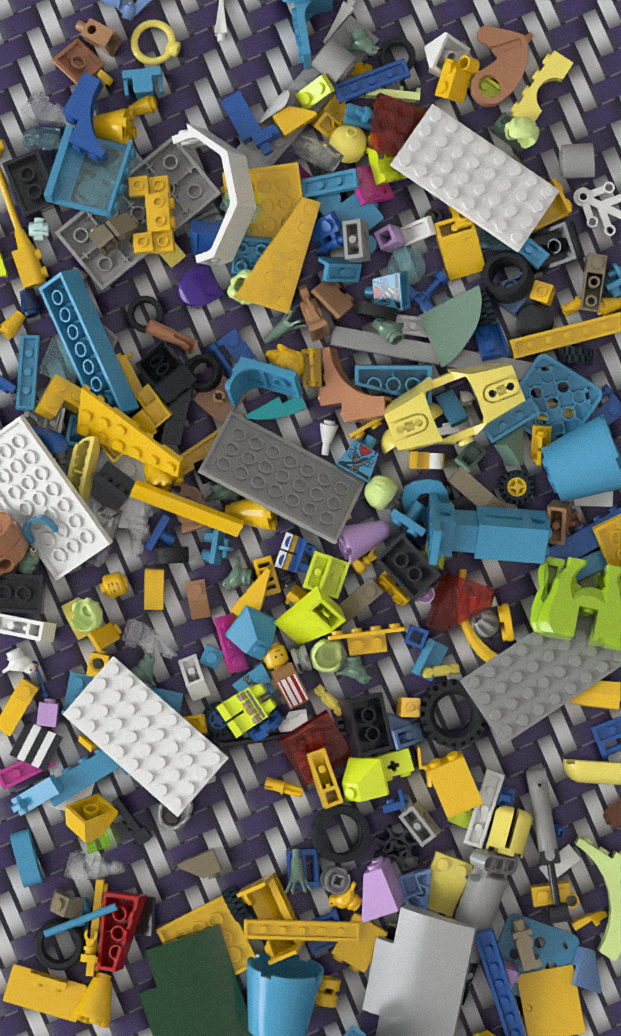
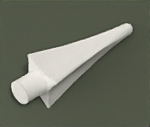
M219 0L214 30L217 42L224 43L225 36H228L224 0Z
M356 0L343 1L333 25L323 40L324 44L328 42L342 23L354 12L353 6Z

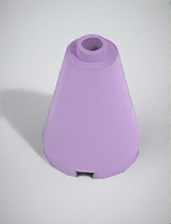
M382 520L345 525L337 544L344 559L349 560L348 563L350 564L387 539L390 529L386 522L383 523Z

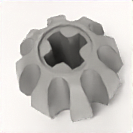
M490 609L479 610L471 620L472 630L480 637L493 636L500 626L498 615Z

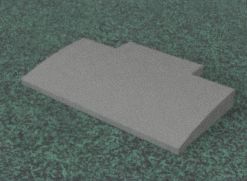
M172 137L144 160L136 152L135 159L130 162L131 171L128 178L146 175L148 177L169 176L171 198L173 197L175 201V209H172V213L176 218L177 227L174 228V233L221 195V192L181 144H173ZM124 155L74 195L76 200L82 204L107 210ZM126 177L124 181V194L120 195L118 200L120 202L119 210L117 213H114L113 218L127 212L130 217L134 215L139 221L138 227L141 230L139 233L148 232L145 197L130 198L129 183ZM80 211L54 233L98 287L104 291L149 253L135 254L133 238L122 245L105 223L112 218ZM102 223L120 244L106 257L88 237L90 230L96 225L100 226Z
M410 904L400 908L394 941L382 936L376 937L362 1010L379 1015L376 1036L456 1035L477 927Z

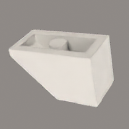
M193 654L178 660L185 685L192 700L196 701L211 695L197 655Z

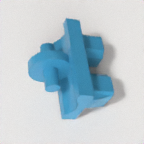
M348 103L343 123L360 127L366 131L376 132L380 113L371 110L368 106L363 108Z
M616 263L612 264L613 270L607 273L609 279L604 280L603 287L614 298L621 295V266L618 267Z
M216 529L205 531L204 541L212 543L211 550L203 549L201 559L209 561V564L221 565L222 558H227L228 551L234 550V548L228 547L229 539H225L226 533Z

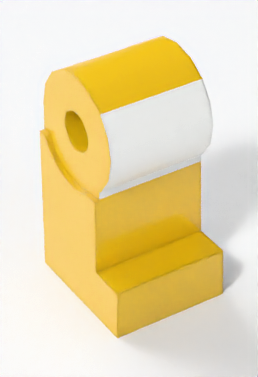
M410 451L409 469H444L445 454Z

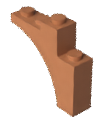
M332 347L322 348L323 380L326 386L319 387L318 400L320 405L328 408L342 406L340 411L343 422L347 423L385 418V410L392 401V398L372 396L361 391L346 376L340 364L338 350Z

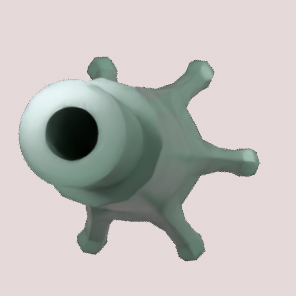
M297 309L289 310V314L285 313L281 321L264 338L267 344H270L274 339H279L291 330L307 327V324L297 325L304 322V318L291 322V318L297 312Z
M292 849L291 876L284 893H288L292 884L290 891L291 894H294L298 881L304 893H307L304 882L309 891L312 892L313 888L310 887L304 873L300 849Z

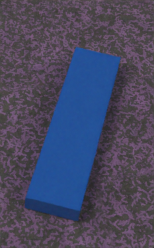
M403 58L332 86L335 89L334 92L339 104L408 79L411 77V74Z

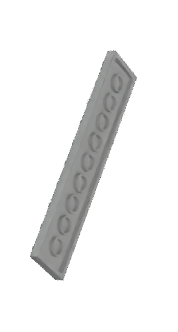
M350 15L328 42L334 38L346 49L353 42L351 40V32L365 27ZM366 29V32L369 35L368 37L371 38L374 42V45H376L379 42V39L375 35H373L368 29ZM350 52L357 58L354 62L355 65L357 62L363 61L367 56L366 53ZM312 65V69L303 70L288 87L287 90L290 96L284 108L287 106L302 108L295 94L323 74ZM355 66L353 67V69L350 71V73L345 77V79H344L343 81L347 80V78L350 76V74H351V73L353 72V70L355 69ZM332 92L309 110L318 113L335 92ZM272 116L259 124L261 130L270 125H276ZM307 125L287 138H284L282 135L277 140L269 143L273 152L267 156L263 154L261 148L258 149L253 141L246 145L242 142L236 150L247 157L249 169L272 166Z

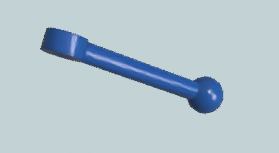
M32 661V663L37 664L35 672L43 692L42 697L48 698L49 693L45 689L38 669L39 663L38 661Z

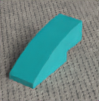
M277 397L245 416L248 420H275L297 414L307 409L302 398L293 397L282 403L280 398Z

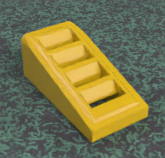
M271 555L253 560L257 578L261 575L260 572L267 568H259V564L269 562L273 566L270 577H273L274 581H270L268 586L275 584L276 588L267 590L266 596L281 592Z

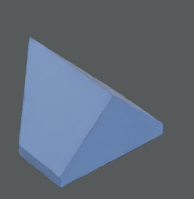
M387 712L396 750L424 741L419 722Z

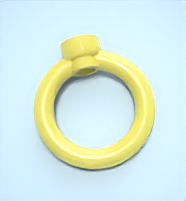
M144 21L132 33V52L144 64L159 65L167 61L171 56L177 58L180 52L181 43L176 41L173 30L163 21ZM151 27L160 28L168 37L165 52L155 58L145 56L138 46V39L141 33Z

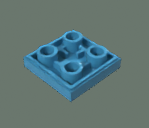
M244 236L232 261L231 273L238 274L244 269L253 270L254 265L272 241V238Z

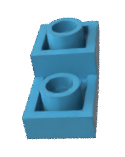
M601 550L580 558L587 560V564L577 574V581L605 569L607 564Z

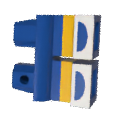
M286 532L281 549L296 553L297 555L280 550L275 567L295 573L297 571L307 573L310 563L301 559L303 553L313 556L316 546L308 543L306 539Z

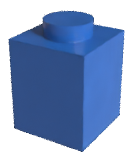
M410 624L403 642L423 649L429 631Z

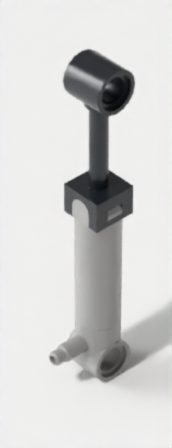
M546 769L526 770L540 866H547L553 904L547 905L550 924L570 921L567 902L560 901L555 864H560L561 860L554 828Z

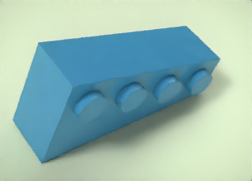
M354 364L355 385L398 396L414 388L428 376L432 378L431 364ZM432 389L426 392V399L429 404H432Z

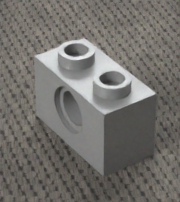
M362 219L342 221L345 260L351 263L371 261L368 222Z
M419 800L398 816L421 847L442 831Z

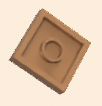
M223 375L221 382L215 389L210 392H199L193 398L200 407L221 425L224 423L229 411L234 412L247 397L244 394L237 407H232L225 389L227 378Z

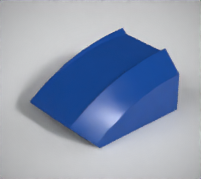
M191 220L190 252L194 257L212 248L222 223Z

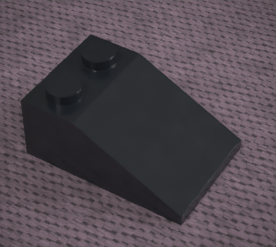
M565 221L529 236V238L550 254L538 270L530 265L533 275L585 257L574 221Z

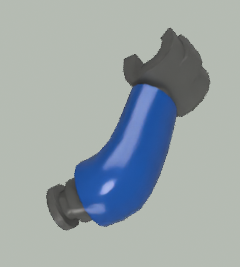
M27 417L26 420L48 451L53 454V458H56V462L58 464L69 462L65 458L67 456L66 450L69 449L66 437L54 430L38 426L34 418Z

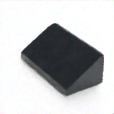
M147 895L135 934L154 935L156 897Z

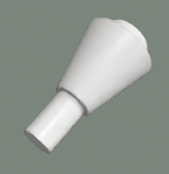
M324 419V422H320L321 440L323 442L321 455H329L330 443H332L339 426L335 424L334 420Z

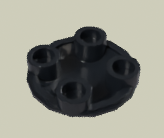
M534 303L527 305L516 316L517 330L522 337L553 329V315L542 304Z

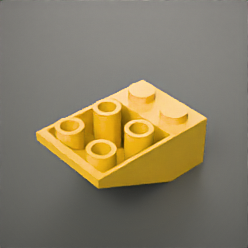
M453 218L434 223L437 233L435 236L447 276L450 279L449 281L482 272L484 260L475 225L457 229Z

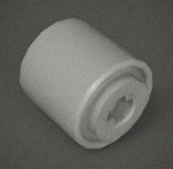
M332 38L316 56L311 65L321 74H326L333 84H337L339 81L342 82L355 66L354 62L357 58Z
M593 143L561 145L559 169L563 179L595 177Z

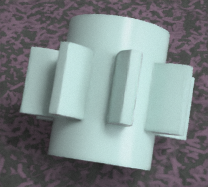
M34 217V222H29V236H34L35 241H44V237H49V222H44V218Z

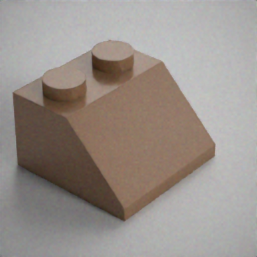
M322 281L311 291V296L315 297L316 301L338 323L354 307L352 303L354 299L347 292L343 294L339 290L341 286L337 282Z

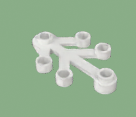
M606 182L603 186L593 190L584 187L577 189L573 195V200L578 206L583 208L587 219L586 225L589 228H595L598 225V219L593 216L591 205L597 208L604 226V234L608 237L613 236L616 229L611 225L608 214L621 219V210L611 206L621 202V194L602 201L594 197L603 193L611 194L615 189L614 184ZM606 185H611V186H612V190H611V191H607V190L605 189V186H606ZM580 194H585L587 196L586 200H581ZM590 219L595 220L596 224L594 226L589 224ZM611 227L613 233L608 234L606 228Z

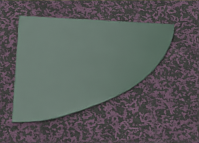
M479 285L419 315V319L441 368L450 363L461 352L477 327L482 306Z

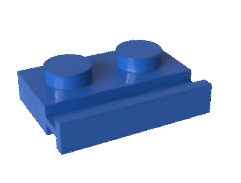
M499 322L493 325L490 323L476 327L473 337L482 361L498 359L505 355L509 357V349Z

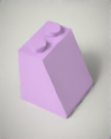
M389 857L373 859L363 874V923L397 912L404 903V894Z

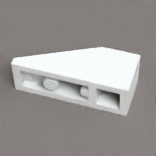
M0 613V633L36 641L54 642L56 623Z

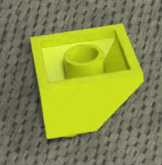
M349 757L342 780L345 801L362 802L389 795L382 758Z

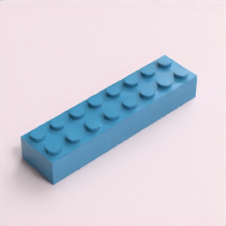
M78 269L58 273L38 289L82 387L86 384L96 396L101 395L105 398L104 402L109 406L118 408L126 415L131 414L139 408V405Z

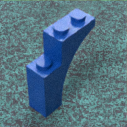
M84 72L62 111L66 118L65 120L72 125H76L68 142L72 146L71 149L80 154L84 152L93 161L98 162L101 160L105 162L108 154L97 141L93 125L95 104L104 85L100 79Z

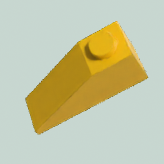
M271 564L232 606L230 610L236 616H239L246 605L259 611L262 609L273 568Z
M109 622L87 636L97 652L121 639L120 634L122 630L117 623Z
M25 677L21 679L0 715V731L8 736L12 735L41 687Z
M325 748L306 754L322 807L327 809L344 803Z

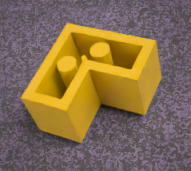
M55 374L34 412L50 421L56 416L61 406L77 414L79 412L81 388Z

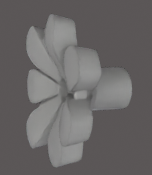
M397 490L395 496L385 509L388 508L391 511L395 505L400 506L402 504L400 501L403 494L402 490Z

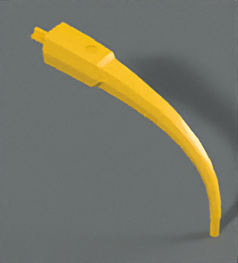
M459 569L457 608L460 625L467 642L482 660L488 662L499 654L484 644L472 630L466 606L467 570ZM598 681L567 703L619 710L621 682Z

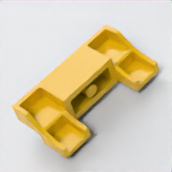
M146 175L128 178L130 198L145 197L148 232L132 234L134 253H176L174 228L177 227L176 218L172 213V209H175V201L173 197L171 198L169 176L148 177Z
M148 383L134 395L143 408L132 416L131 419L139 424L138 428L146 434L149 432L154 435L158 431L156 428L173 413L161 400V396L152 385ZM100 444L105 454L113 463L124 455Z

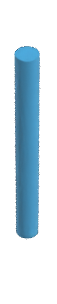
M116 903L46 929L43 931L46 938L117 911L118 907Z

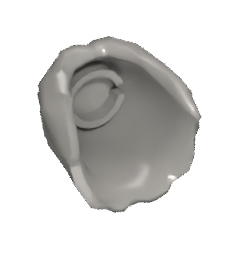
M191 802L179 817L160 803L157 812L159 824L169 831L183 828L191 817L193 803Z

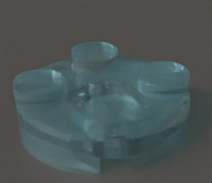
M410 247L396 250L389 258L387 265L388 274L404 272L402 270V263H410L411 271L408 272V283L410 286L417 284L423 278L426 269L423 256L420 252Z

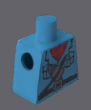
M408 271L375 278L372 280L373 286L365 287V297L374 298L375 304L399 310L410 308Z
M367 434L362 444L355 440L337 462L336 466L368 483L379 454L372 450L377 439Z

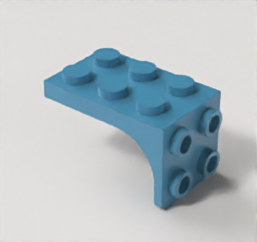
M333 0L295 2L294 8L291 9L295 41L298 47L299 63H303L304 70L312 69L306 25L314 15L332 11Z
M240 357L238 363H235L230 379L228 378L225 384L232 407H237L242 396L256 388L271 390L299 399L303 394L297 372L289 368H280L272 363H262L254 358Z

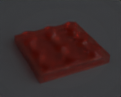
M383 93L377 94L368 148L396 157L428 110Z
M327 710L277 739L305 786L314 782L306 754L325 748L332 770L348 761L349 757H351L349 745Z

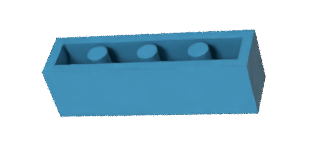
M98 748L94 751L95 755L91 758L85 756L78 760L79 765L72 768L70 765L61 771L63 775L56 779L63 791L50 799L54 807L118 769L120 765L101 748Z

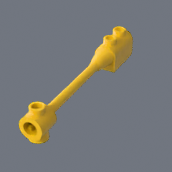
M2 139L0 140V159L3 156L2 151H5ZM0 166V189L15 230L14 234L18 250L12 251V255L24 289H30L46 283V278L49 277L46 266L41 267L39 260L43 259L40 249H35L24 229H22Z

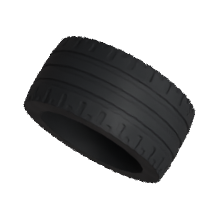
M338 804L327 809L324 808L312 822L310 833L312 844L316 851L329 861L336 863L353 861L360 857L369 845L370 828L368 821L354 807ZM343 814L355 821L358 827V838L350 850L337 853L331 851L325 845L322 831L329 818Z

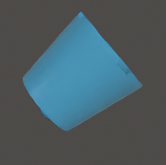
M604 414L541 448L544 456L541 460L547 471L548 480L554 493H558L562 502L621 489V456L616 444L612 440V433Z
M266 952L256 954V958L249 957L247 959L248 1031L254 1036H306L324 976L323 966L312 959H309L308 962L300 960L299 955H292L271 965L268 964L271 956L269 957Z

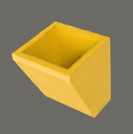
M461 750L452 751L441 759H433L426 765L448 819L484 804Z

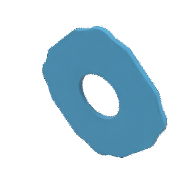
M417 480L407 484L403 489L402 501L406 513L414 501H417L418 497L423 493H437L438 501L450 503L448 491L439 480ZM428 507L422 510L416 521L426 522Z

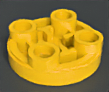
M504 603L501 606H497L500 623L504 622V624H500L503 641L510 642L514 641L515 638L509 604Z

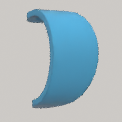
M43 514L34 516L22 528L23 535L30 544L35 542L31 532L32 522L43 523L54 533L58 531L54 520Z

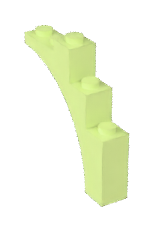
M578 836L574 843L595 862L603 876L608 893V922L604 936L597 949L616 962L621 954V850L619 853L614 850L612 855L608 856L610 854L609 851L601 846L597 849L592 845L594 842L586 836L583 838Z

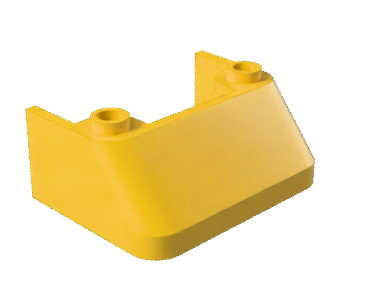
M275 872L247 885L237 893V897H241L244 904L252 905L258 919L298 920ZM267 940L264 948L266 954L269 957L271 956L268 964H274L297 954L306 941Z

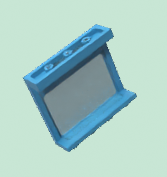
M66 125L44 192L46 202L113 218L114 213H117L119 210V197L125 191V178H128L130 175V162L136 156L133 141L129 140L128 145L97 138L99 144L108 154V158L105 162L101 160L96 162L90 159L88 154L84 152L80 154L71 149L72 146L68 139L74 130V126Z

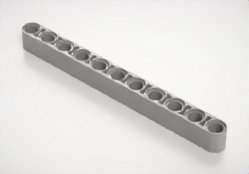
M333 326L331 346L441 366L430 343L403 339L400 343L392 345L385 337L377 333ZM462 349L444 367L456 369L492 362L507 363L513 366L518 381H521L532 365V362L505 357L482 361L479 352Z

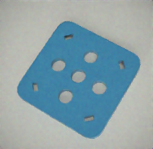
M540 354L536 357L519 384L524 398L526 399L531 396L541 414L547 416V421L539 423L536 417L520 427H524V430L532 435L533 425L552 426L551 442L559 439L556 436H564L586 423L602 398V390L599 386L552 356ZM549 366V369L542 371L541 367ZM566 382L569 388L567 391L561 392L557 388L558 384ZM533 388H540L542 394L539 397H533L531 390ZM589 392L590 398L586 399L585 393ZM556 398L558 401L557 406L549 407L547 405L548 399ZM566 408H571L574 410V415L567 418L563 415V411Z
M511 914L506 919L498 945L502 958L518 964V972L521 974L546 968L548 962L556 963V967L573 964L576 949L579 946V939L573 933L520 914ZM520 916L524 918L525 924L531 928L532 935L530 936L533 939L534 955H539L543 965L528 971L522 969L519 958L512 959L509 955L512 949H516L510 930L514 929L511 919ZM537 937H542L545 940V944L540 948L534 945V940ZM563 942H566L568 948H565V949H564V946H563L562 943H563ZM514 983L512 987L513 993L520 997L518 983Z

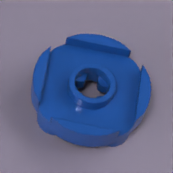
M275 708L267 718L247 730L246 733L254 742L262 740L269 735L268 731L271 729L275 731L281 725L283 717Z

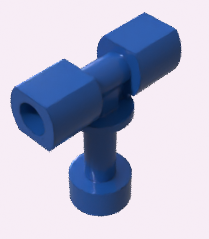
M440 270L433 275L435 280L425 291L420 290L417 292L409 285L410 302H415L420 307L422 313L435 307L430 303L432 300L430 298L431 294L440 284L445 286L450 280Z

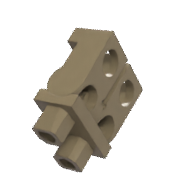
M522 916L511 919L514 929L510 930L516 945L522 969L528 971L542 967L541 958L538 954L534 955L533 939L530 936L532 935L530 926L525 924Z

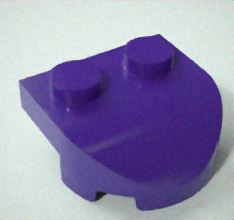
M200 264L187 271L179 280L177 294L181 302L186 306L196 309H202L225 295L208 265Z

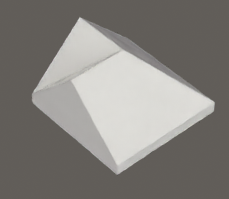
M443 33L424 46L429 65L428 72L440 77L445 58L459 61L462 56H468L470 48L449 33Z

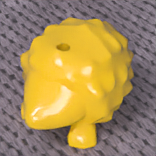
M277 344V349L266 351L265 355L270 363L280 368L292 369L297 372L298 377L304 372L306 363L303 353L282 344Z

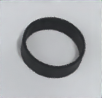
M368 302L356 303L355 315L370 319L382 318L395 322L397 320L398 309Z

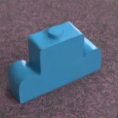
M339 193L318 197L314 200L321 202L319 213L322 216L335 211L341 224L342 221L362 219L368 222V231L370 232L383 222V215L377 209L379 205L372 203L361 206L356 193L352 194L344 202H341ZM342 228V229L338 230L341 235H343V228ZM369 235L371 256L376 250L377 241L372 235Z

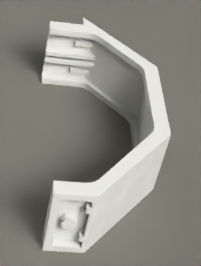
M187 124L186 130H181L178 132L179 134L172 136L173 144L181 143V146H190L191 149L207 145L221 156L230 206L212 248L207 252L195 255L197 263L217 267L233 261L257 209L247 157L207 129Z

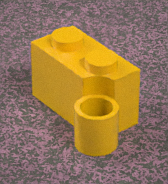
M466 55L462 56L459 61L445 58L435 96L463 104L471 75L479 70V61Z
M557 881L560 901L566 902V898L573 895L576 900L573 904H568V908L573 909L577 907L579 898L571 891L569 881ZM550 882L529 885L532 905L534 907L553 904Z

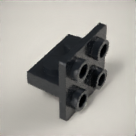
M107 461L99 473H96L92 478L93 484L90 496L116 514L128 499L135 481Z

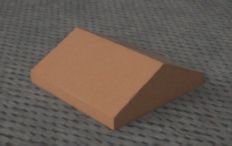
M78 38L51 60L76 85L84 72L95 76L105 65Z

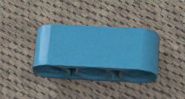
M26 829L11 833L10 840L23 887L43 883L42 872L30 830Z

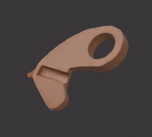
M490 26L479 28L477 40L491 49L496 60L477 72L471 81L470 93L476 103L484 107H495L514 92L526 68L528 44L533 37L531 32L524 36L514 31ZM483 78L496 80L500 86V93L495 97L484 96L479 90V81Z

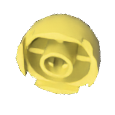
M344 124L334 130L329 139L328 148L333 157L335 155L343 163L358 162L366 153L367 138L360 127Z

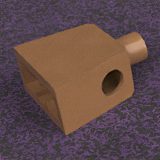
M92 18L88 22L80 19L76 24L75 29L81 32L80 35L86 42L113 58L122 43V40L114 30Z

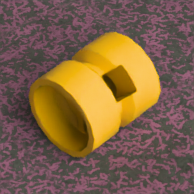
M324 975L315 1004L335 1008L338 1001L336 992L340 990L341 979Z

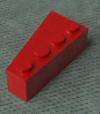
M117 890L103 892L102 908L116 903L118 910L101 916L97 970L116 972L124 968L147 894Z

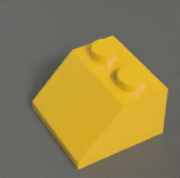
M99 793L65 806L66 825L85 843L102 837L118 815V810Z

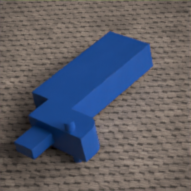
M240 90L220 101L244 145L253 141L258 149L261 148L265 156L273 152L269 143L282 136L280 130L276 125H270L261 130Z

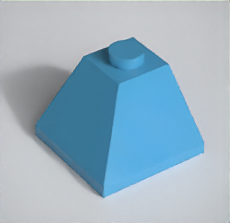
M246 605L225 633V636L246 654L262 660L272 647L277 626L274 624V621L277 618Z

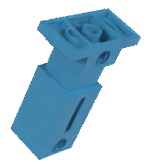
M437 493L429 494L425 523L429 565H437L438 558L442 556L451 557L452 551L474 553L475 559L544 564L545 557H548L549 545H547V542L551 540L552 528H550V519H547L546 511L477 506L476 511L454 509V504L438 501Z

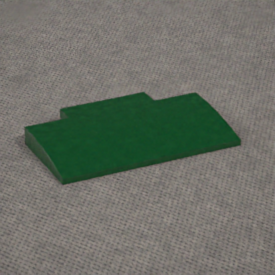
M219 924L146 947L145 952L156 986L139 991V996L153 1036H254L248 1031V1010Z

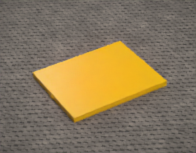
M572 964L548 969L543 968L542 970L520 974L518 988L527 1036H572L586 1033L578 988L571 984L574 975Z

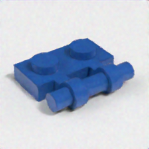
M335 211L315 221L310 239L312 243L319 241L320 247L316 248V252L319 255L327 254L333 248H339L344 244L343 235L338 231L342 229V224ZM330 235L332 237V240L329 241L327 236Z

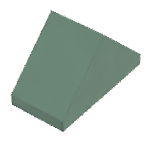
M524 427L516 428L497 440L494 445L508 466L523 465Z
M473 441L463 449L453 462L469 473L487 451L476 441Z

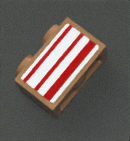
M292 662L271 671L274 678L271 680V683L275 690H280L281 694L278 696L283 705L287 703L291 710L311 700Z

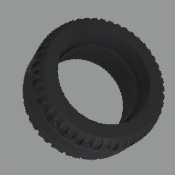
M513 251L499 252L490 257L484 264L481 274L482 284L489 297L502 304L516 303L525 298L531 291L534 281L529 262L524 256ZM505 267H517L523 271L520 281L513 287L502 289L492 284L496 273Z
M66 918L49 920L42 925L34 939V952L37 959L51 970L61 971L73 967L78 963L81 954L85 951L83 950L86 945L84 933L80 927L77 928L76 926L67 930L76 941V949L71 957L65 960H57L49 956L45 951V935L43 931L69 921Z

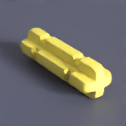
M457 663L450 664V666L439 665L432 666V668H422L424 678L460 673Z
M319 684L313 690V693L317 697L320 696V700L331 710L333 709L337 716H341L339 701L328 691L326 692L325 688Z

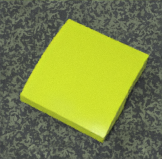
M314 551L302 587L313 590L318 586L328 596L338 599L350 564Z

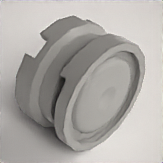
M305 645L300 646L299 649H290L298 675L305 670H313Z
M331 865L326 867L321 873V885L328 892L342 894L350 886V875L341 867Z

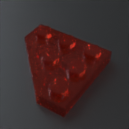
M445 572L446 575L439 581L426 627L447 632L491 608L496 589Z

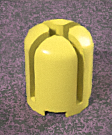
M511 806L498 807L495 811L486 849L492 846L495 847L498 853L512 857L517 853L520 854V858H523L532 824V816L527 811L517 808L508 843L505 846L514 815V808Z

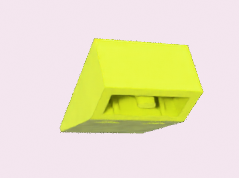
M316 586L275 620L274 624L298 645L333 632L346 619L342 608Z

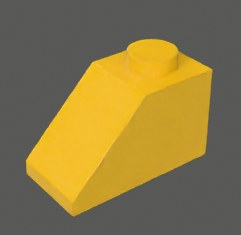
M287 106L272 116L273 121L284 138H287L315 120L317 113L307 109Z

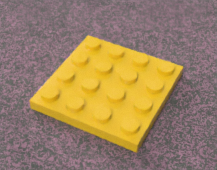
M298 162L249 169L257 209L244 236L274 239L299 199L303 197ZM222 172L226 205L228 210L230 206V199L226 184L225 173Z
M222 895L156 929L161 941L165 942L219 924L235 975L247 970V959L249 957L256 958L249 940L243 939L244 931L239 921L236 922L231 915Z

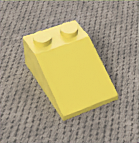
M435 850L429 866L432 873L428 908L452 917L467 882L465 876L470 874L473 865L466 860Z

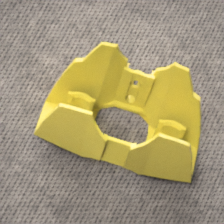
M492 362L465 368L447 369L448 373L433 379L428 376L417 386L391 401L385 410L384 416L397 450L403 452L436 444H457L458 446H463L473 442V437L486 425L520 406L525 401L513 366L507 363ZM466 377L478 399L483 419L476 426L442 438L429 408L426 392L451 381ZM508 383L514 384L512 390L506 389ZM490 390L495 391L493 397H490L488 394ZM416 419L422 420L420 426L414 424ZM398 426L404 427L403 433H397L396 429Z

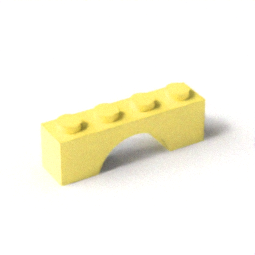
M555 50L552 55L548 53L542 62L544 64L542 70L537 69L531 78L534 80L532 85H527L521 93L524 96L521 102L516 101L510 110L513 112L511 117L526 116L536 121L542 112L537 103L538 89L547 82H562L572 67L573 62Z

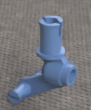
M102 0L101 3L116 7L122 13V18L133 20V17L153 0H138L135 4L127 0Z

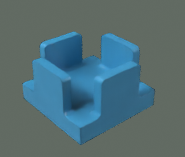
M160 67L122 71L126 99L130 98L129 85H133L136 99H141L146 95H154L155 97V82L159 84L160 95H164L163 75Z

